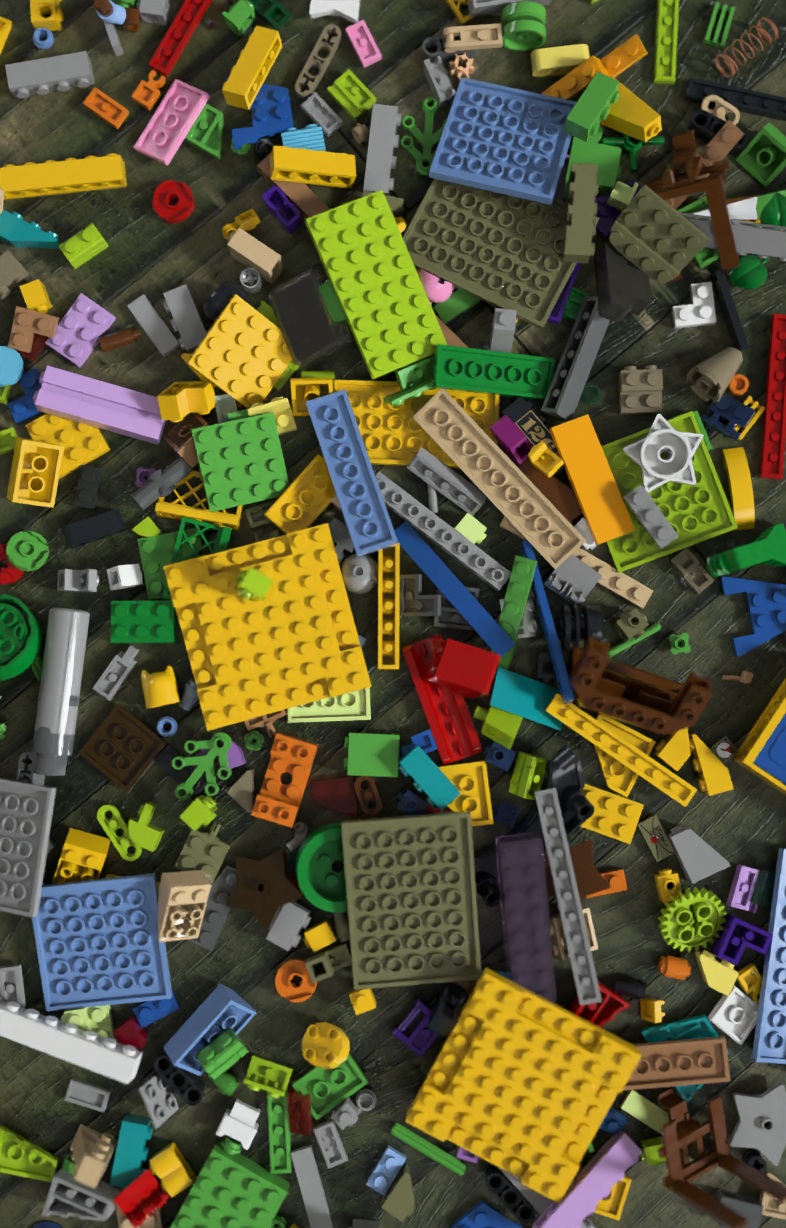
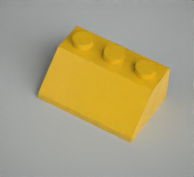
M16 437L7 499L16 503L54 508L64 446Z

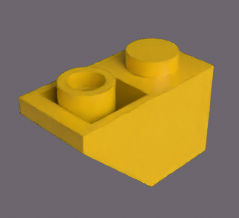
M688 728L669 733L670 735L665 740L662 739L655 747L656 752L654 755L674 771H678L691 755Z

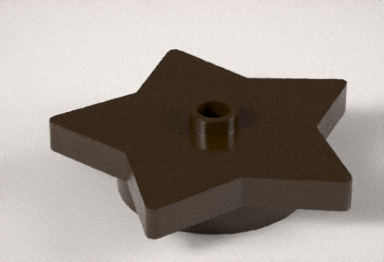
M279 850L261 861L243 856L235 857L238 884L227 901L226 906L251 911L263 928L270 930L281 907L304 897L303 892L295 885L287 873L286 851ZM262 884L265 885L264 891L262 890Z

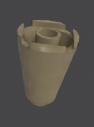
M728 347L691 368L686 376L687 382L690 380L692 383L691 390L704 401L714 400L713 402L719 400L743 362L742 353L737 348Z

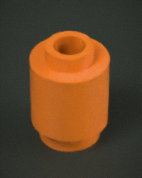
M670 955L660 957L658 973L663 974L665 977L685 980L686 977H689L691 965L688 964L687 959Z

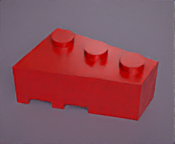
M598 981L602 1002L580 1005L577 993L567 1011L600 1028L606 1022L612 1021L616 1014L622 1009H627L630 1004L624 997Z

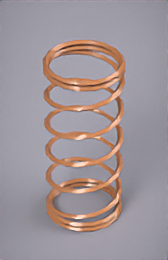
M762 17L758 20L757 26H751L748 33L745 32L741 35L740 40H734L732 47H726L724 54L716 55L715 64L722 75L732 78L735 73H738V66L735 61L725 54L729 48H732L733 56L741 66H746L747 64L744 55L733 47L735 42L740 41L742 51L748 58H755V53L751 46L742 40L743 35L748 34L749 41L756 51H763L761 41L750 33L752 28H757L759 38L766 45H771L772 42L777 40L778 30L772 20ZM762 20L772 26L775 32L774 39L762 28ZM760 33L766 40L770 41V43H766L760 36ZM750 35L757 39V41L760 43L761 50H758L754 46V44L751 41ZM742 42L750 48L753 57H750L745 52ZM734 50L740 53V55L743 57L745 61V64L739 62V60L735 56ZM718 57L724 59L732 75L727 74L722 69Z

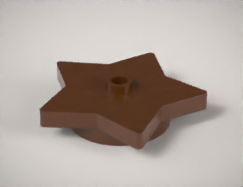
M592 839L569 848L582 904L587 895L609 889L611 886L594 867ZM547 857L543 861L544 868L531 885L530 891L553 896L557 899L549 857Z

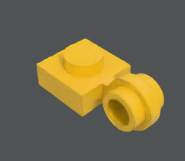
M251 208L235 217V222L226 224L222 229V234L228 240L231 233L228 234L229 231L233 230L232 232L236 233L238 228L250 231L261 222L258 215Z

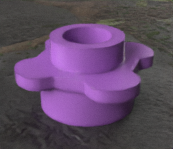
M139 467L136 470V486L139 488L144 486L156 470L154 468L144 469Z

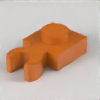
M155 70L149 73V81L145 82L142 80L131 96L135 102L149 111L161 95L160 90L157 88L162 87L166 81L164 76H161L159 80H154L157 75Z

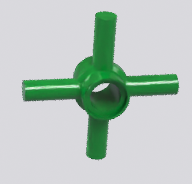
M624 134L623 137H602L601 144L622 146L623 151L629 154L630 172H637V152L643 145H664V136H654L647 142H643ZM629 139H634L637 143H631Z

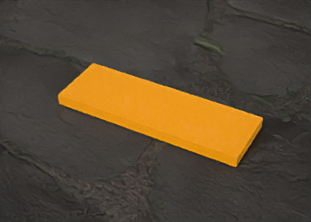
M587 414L550 428L549 431L559 456L564 462V468L595 544L599 545L634 531L635 528L589 415Z

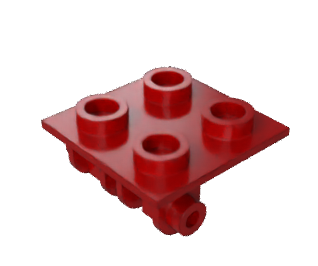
M147 1168L116 1195L113 1200L131 1225L136 1228L137 1226L140 1227L147 1220L146 1215L151 1217L150 1212L152 1210L155 1213L157 1212L155 1207L159 1209L163 1204H166L169 1196L163 1191L161 1185Z

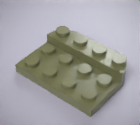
M646 185L642 187L617 216L609 237L610 242L618 252L650 278L663 284L678 277L680 271L709 241L707 235Z

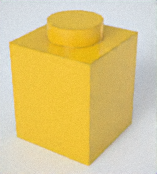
M39 279L19 286L28 309L46 313L48 309L53 308L45 286Z
M328 918L307 928L303 937L305 945L308 949L312 948L313 952L337 940L336 933Z
M351 988L349 990V997L356 1015L376 1008L377 1001L372 988L359 990Z

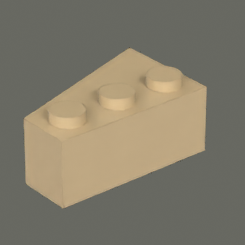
M80 1124L70 1147L71 1151H73L71 1158L74 1161V1180L95 1189L109 1165L118 1140L112 1134L101 1133Z

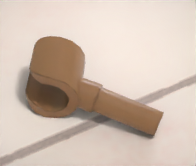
M743 670L741 676L722 674V680H735L744 684L750 683L753 678V673Z

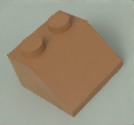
M197 412L187 414L182 421L177 422L163 435L166 441L191 468L199 464L191 429L209 426Z

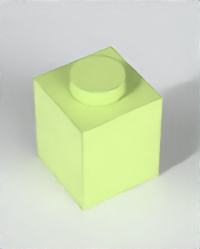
M469 513L455 527L456 531L473 544L477 543L480 545L487 536L484 533L487 528Z

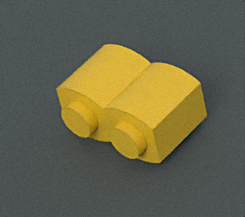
M175 1142L152 1155L149 1160L151 1172L155 1176L158 1175L162 1181L161 1187L166 1194L169 1193L171 1197H174L195 1182L196 1176Z

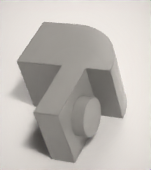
M58 570L57 591L97 592L99 584L97 570Z

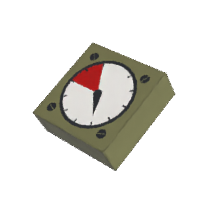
M725 735L708 747L723 764L739 753Z

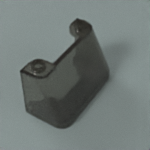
M323 264L312 265L279 284L270 291L268 296L290 356L299 366L328 362L354 341L346 325L333 323L319 289V286L325 284L328 280Z

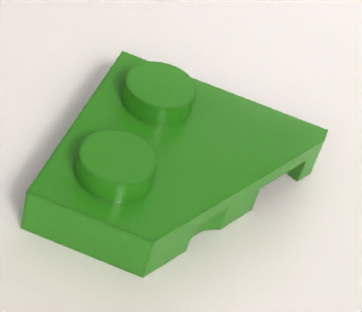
M206 103L185 137V141L218 160L221 158L223 113Z

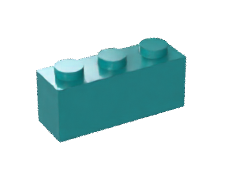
M418 744L399 760L401 764L399 769L406 777L411 775L415 780L413 785L420 793L426 792L429 796L427 801L434 809L439 807L443 810L461 794Z
M126 1114L122 1120L110 1185L126 1188L145 1171V1169H142V1163L148 1157L149 1148L146 1147L147 1140L151 1139L153 1127L150 1126L151 1118Z

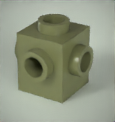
M635 608L631 612L627 609L618 616L620 620L612 626L623 642L626 643L633 637L637 640L646 633L644 629L649 624L645 614Z

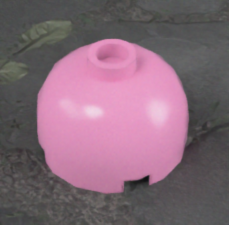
M422 269L417 270L430 304L432 302H445L451 296L455 288L452 283L443 282L437 276Z

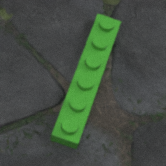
M516 555L498 622V625L515 644L537 565V560ZM515 646L500 658L493 679H496L499 667L506 670L510 669Z

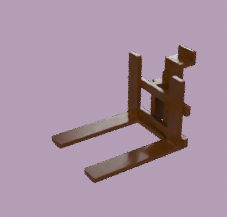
M694 130L674 134L672 141L675 154L672 162L667 164L664 175L654 177L653 181L646 182L645 185L663 200L705 191L722 269L738 267L740 263L723 189V181L727 178L726 170L730 167L729 161L724 159L714 162L712 166L701 168L703 164L701 156L696 157L697 147ZM685 167L686 172L680 173L679 168ZM710 173L709 177L696 180L700 175ZM681 271L679 276L671 281L680 280L682 277Z
M670 1087L657 1094L658 1106L668 1111L669 1123L661 1127L663 1146L658 1149L659 1157L661 1159L665 1157L668 1176L663 1178L665 1188H668L729 1228H744L749 1225L748 1219L690 1183L717 1166L779 1202L783 1203L786 1201V1186L730 1155L721 1097L716 1096L708 1100L710 1120L700 1125V1122L695 1119L690 1121L686 1100L675 1094L674 1087ZM712 1130L714 1149L705 1154L702 1136Z

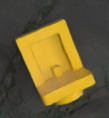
M543 441L534 445L528 453L531 464L548 478L564 464L563 460L548 449Z

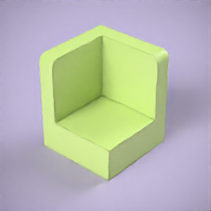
M618 181L607 204L623 211L631 201L639 184L635 182L632 188Z

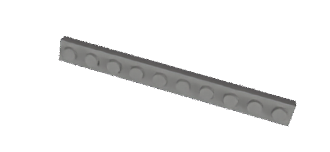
M554 787L535 791L580 1005L602 1002L557 790Z

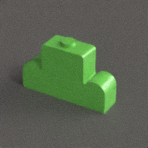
M599 126L595 136L591 135L587 142L574 136L572 137L569 153L570 159L561 200L567 202L568 179L572 163L597 164L596 182H599L598 193L608 194L613 191L616 178H620L622 166H619L621 148L599 144L603 134L601 126Z

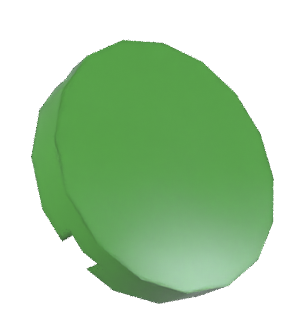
M34 531L17 532L10 537L7 543L6 556L8 561L21 571L37 570L48 559L49 548L47 541Z

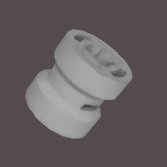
M246 268L241 272L240 281L243 289L249 294L259 292L262 288L259 272L254 268Z

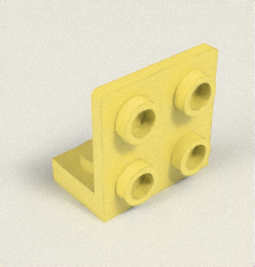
M276 397L271 399L270 403H255L251 405V408L247 409L249 417L274 412L278 435L297 430L288 398Z

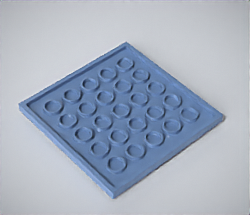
M462 77L429 171V177L552 205L572 135L565 132L566 118L577 102Z
M155 873L42 885L38 916L32 917L46 1011L172 998L165 942H158V889Z

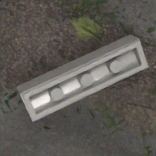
M424 448L419 449L406 467L472 516L485 503L487 496Z

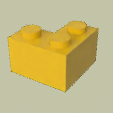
M210 381L174 382L157 395L162 420H170L171 422H180L191 412H198L199 415L208 414L217 405L213 383Z

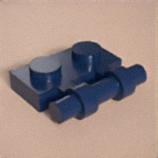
M723 394L716 402L712 401L708 407V412L713 414V416L709 417L703 414L701 421L706 424L707 428L711 430L716 429L723 433L724 437H731L737 440L741 433L735 430L736 427L745 430L755 415V410ZM720 418L729 422L727 426L719 422Z

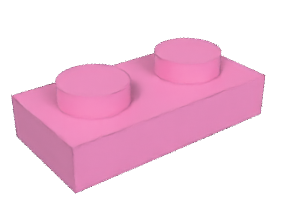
M364 20L345 28L346 34L363 68L382 59V55Z

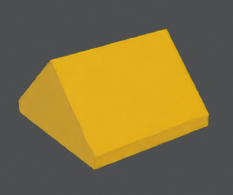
M291 378L293 416H310L306 401L334 393L333 378Z

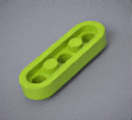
M112 804L102 806L97 812V819L121 857L126 861H134L142 854V847L135 844L131 839L128 824L118 808ZM107 811L112 812V818H107ZM119 828L123 829V836L118 835L117 830ZM129 846L135 848V853L129 852Z

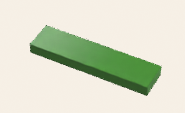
M287 1086L284 1096L274 1098L267 1095L270 1174L292 1173L289 1094Z

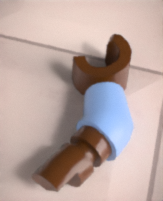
M94 0L93 6L102 20L108 23L122 24V29L129 32H139L141 22L140 9L124 8L113 3L111 0Z

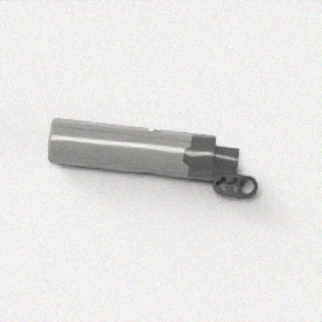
M51 608L49 611L32 752H24L20 755L16 781L26 783L31 781V784L44 785L45 775L63 776L66 773L67 757L72 756L90 617L87 611L67 608Z

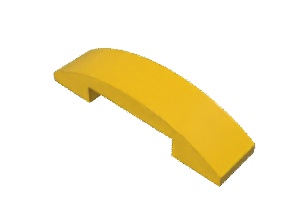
M744 448L723 449L722 456L724 470H727L732 504L731 511L738 527L733 531L754 529L753 488Z

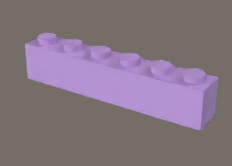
M619 1131L615 1136H611L572 1180L561 1202L553 1201L531 1227L580 1228L582 1220L595 1211L597 1203L609 1195L611 1187L624 1178L625 1171L638 1162L642 1151L622 1131Z

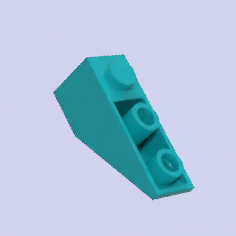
M3 210L1 213L0 239L17 248H59L61 242L58 240L59 236L49 230L47 233L42 231L38 224L33 221L28 223L22 220L23 217L14 211L9 213Z

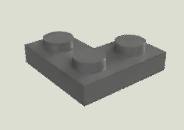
M400 575L399 616H441V595H422V575Z

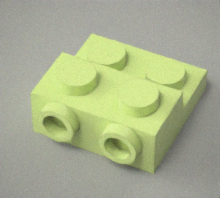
M110 1005L66 1009L64 1015L61 1016V1022L72 1023L81 1030L93 1031L97 1033V1036L116 1040L113 1033L114 1025Z

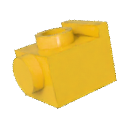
M671 868L662 869L659 871L660 874L654 875L659 900L663 903L671 902V896L677 898L678 891L682 893L679 876ZM672 882L673 887L667 889V883Z

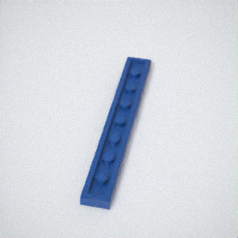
M407 521L394 531L400 546L496 654L503 657L516 645Z
M523 540L521 544L523 557L536 560L532 544L528 540ZM536 565L531 587L564 704H569L575 699L572 688L569 685V677L538 565Z

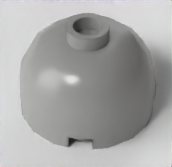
M354 553L346 557L341 563L340 570L344 585L351 593H368L378 584V564L370 555L365 554L357 557V554Z

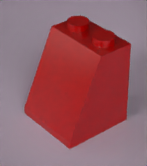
M449 638L439 642L434 651L436 654L435 659L428 667L427 672L429 675L427 680L469 699L488 695L501 656Z

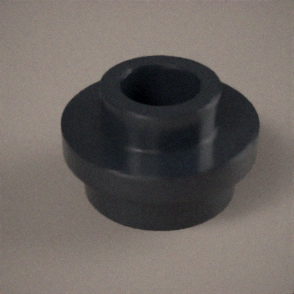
M260 138L254 146V152L260 159H264L273 149L272 141L267 138ZM265 145V150L261 151L262 146Z

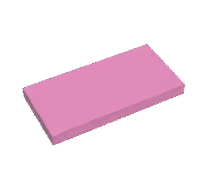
M175 79L133 148L137 152L168 166L210 98L208 93Z

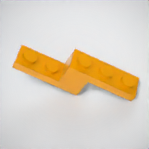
M635 34L601 60L592 55L541 94L571 100L587 88L597 71L608 77L613 76L615 78L648 53L639 36Z

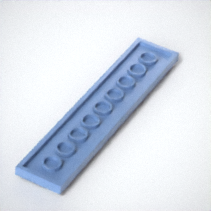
M779 848L768 932L774 936L765 954L752 1060L756 1062L786 1064V849Z

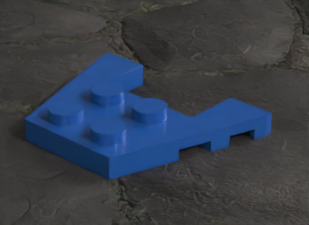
M262 84L250 107L253 127L232 129L234 150L242 148V145L249 142L251 144L256 143L259 138L266 135L271 137L293 127L288 88Z
M725 576L720 577L723 596L741 592L745 593L753 633L752 635L732 638L735 657L747 653L786 631V585Z
M484 1200L478 1202L449 1226L450 1228H523L521 1224L512 1221L504 1213Z

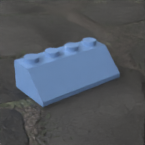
M219 984L163 1048L173 1065L201 1076L205 1069L196 1054L230 1027L238 1035L257 1012L234 990Z

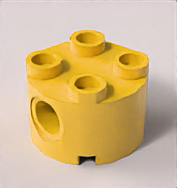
M326 1022L311 1025L307 1028L302 1040L303 1057L312 1065L324 1069H334L347 1059L350 1051L349 1039L343 1030L335 1025Z

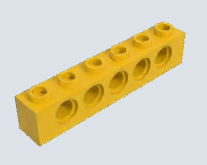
M400 543L379 550L378 669H399Z

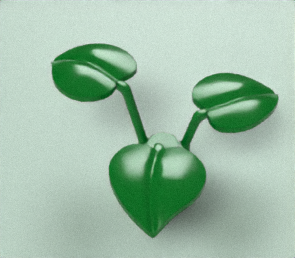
M778 192L775 193L765 205L760 215V222L762 224L786 227V197ZM748 254L740 258L739 266L733 268L731 274L732 285L744 289H756L762 286L768 274L763 264L771 256L764 258L761 262L755 254Z

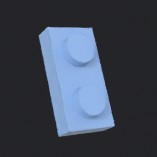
M388 1145L368 1178L366 1185L385 1196L406 1161V1156Z

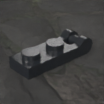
M169 744L154 760L178 784H181L188 780L195 768L193 766H185L180 770L175 769L172 766V761L175 757L182 755ZM177 759L176 764L182 766V761ZM202 776L197 781L198 784L193 788L194 792L191 796L193 800L200 796L199 794L205 790L207 781Z

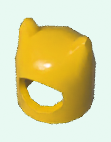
M168 665L165 671L151 674L146 670H142L141 681L146 709L180 702L174 669L171 665Z

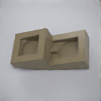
M687 547L670 561L697 595L714 582V579L700 565L701 562Z

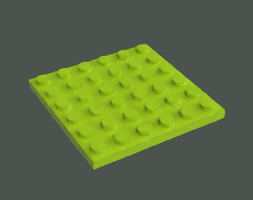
M693 411L667 421L678 432L701 434ZM651 427L601 446L622 499L640 485L644 487L642 468L625 454L623 449L646 438ZM704 439L701 440L691 458L696 478L695 485L668 481L648 493L679 536L678 538L659 550L625 503L635 530L606 542L618 573L738 528ZM666 452L660 455L663 460H667L669 457Z

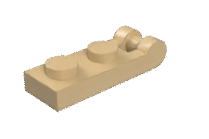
M501 23L455 26L443 29V36L446 39L444 44L446 53H453L458 50L502 48L503 45ZM460 36V40L454 41V37Z

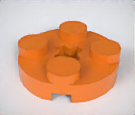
M293 958L287 960L279 967L275 978V986L278 993L294 1003L309 999L317 986V982L312 983L305 965L306 959ZM294 975L302 978L298 986L294 982L291 983Z

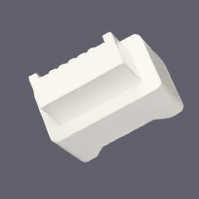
M237 1098L232 1110H226L216 1135H228L240 1141L243 1148L248 1150L259 1126L256 1120L261 1110Z

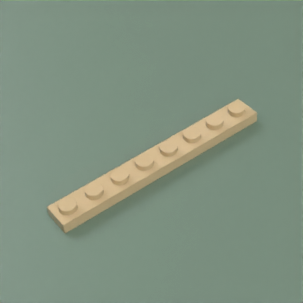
M506 517L503 518L499 525L500 527L523 540H527ZM578 548L572 554L602 575L597 582L598 584L641 609L645 607L653 590L622 572L618 573L617 569L581 548Z

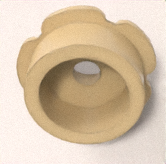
M357 123V126L352 128V134L358 144L367 143L370 135L365 125L361 126L360 123Z

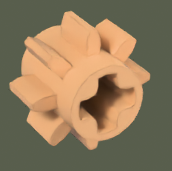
M466 53L460 56L455 54V62L450 61L449 67L452 69L450 76L455 75L458 78V82L462 77L469 79V73H474L475 68L471 66L473 58L469 59Z

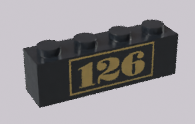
M520 396L502 411L500 416L507 415L527 436L532 446L543 441L548 449L560 457L549 428L546 426V420L542 415H537L532 410L534 407L528 399L524 400ZM562 465L552 476L555 477L561 471H563L565 469L564 465Z

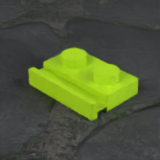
M350 69L343 73L331 87L327 88V92L354 121L377 102L376 97Z

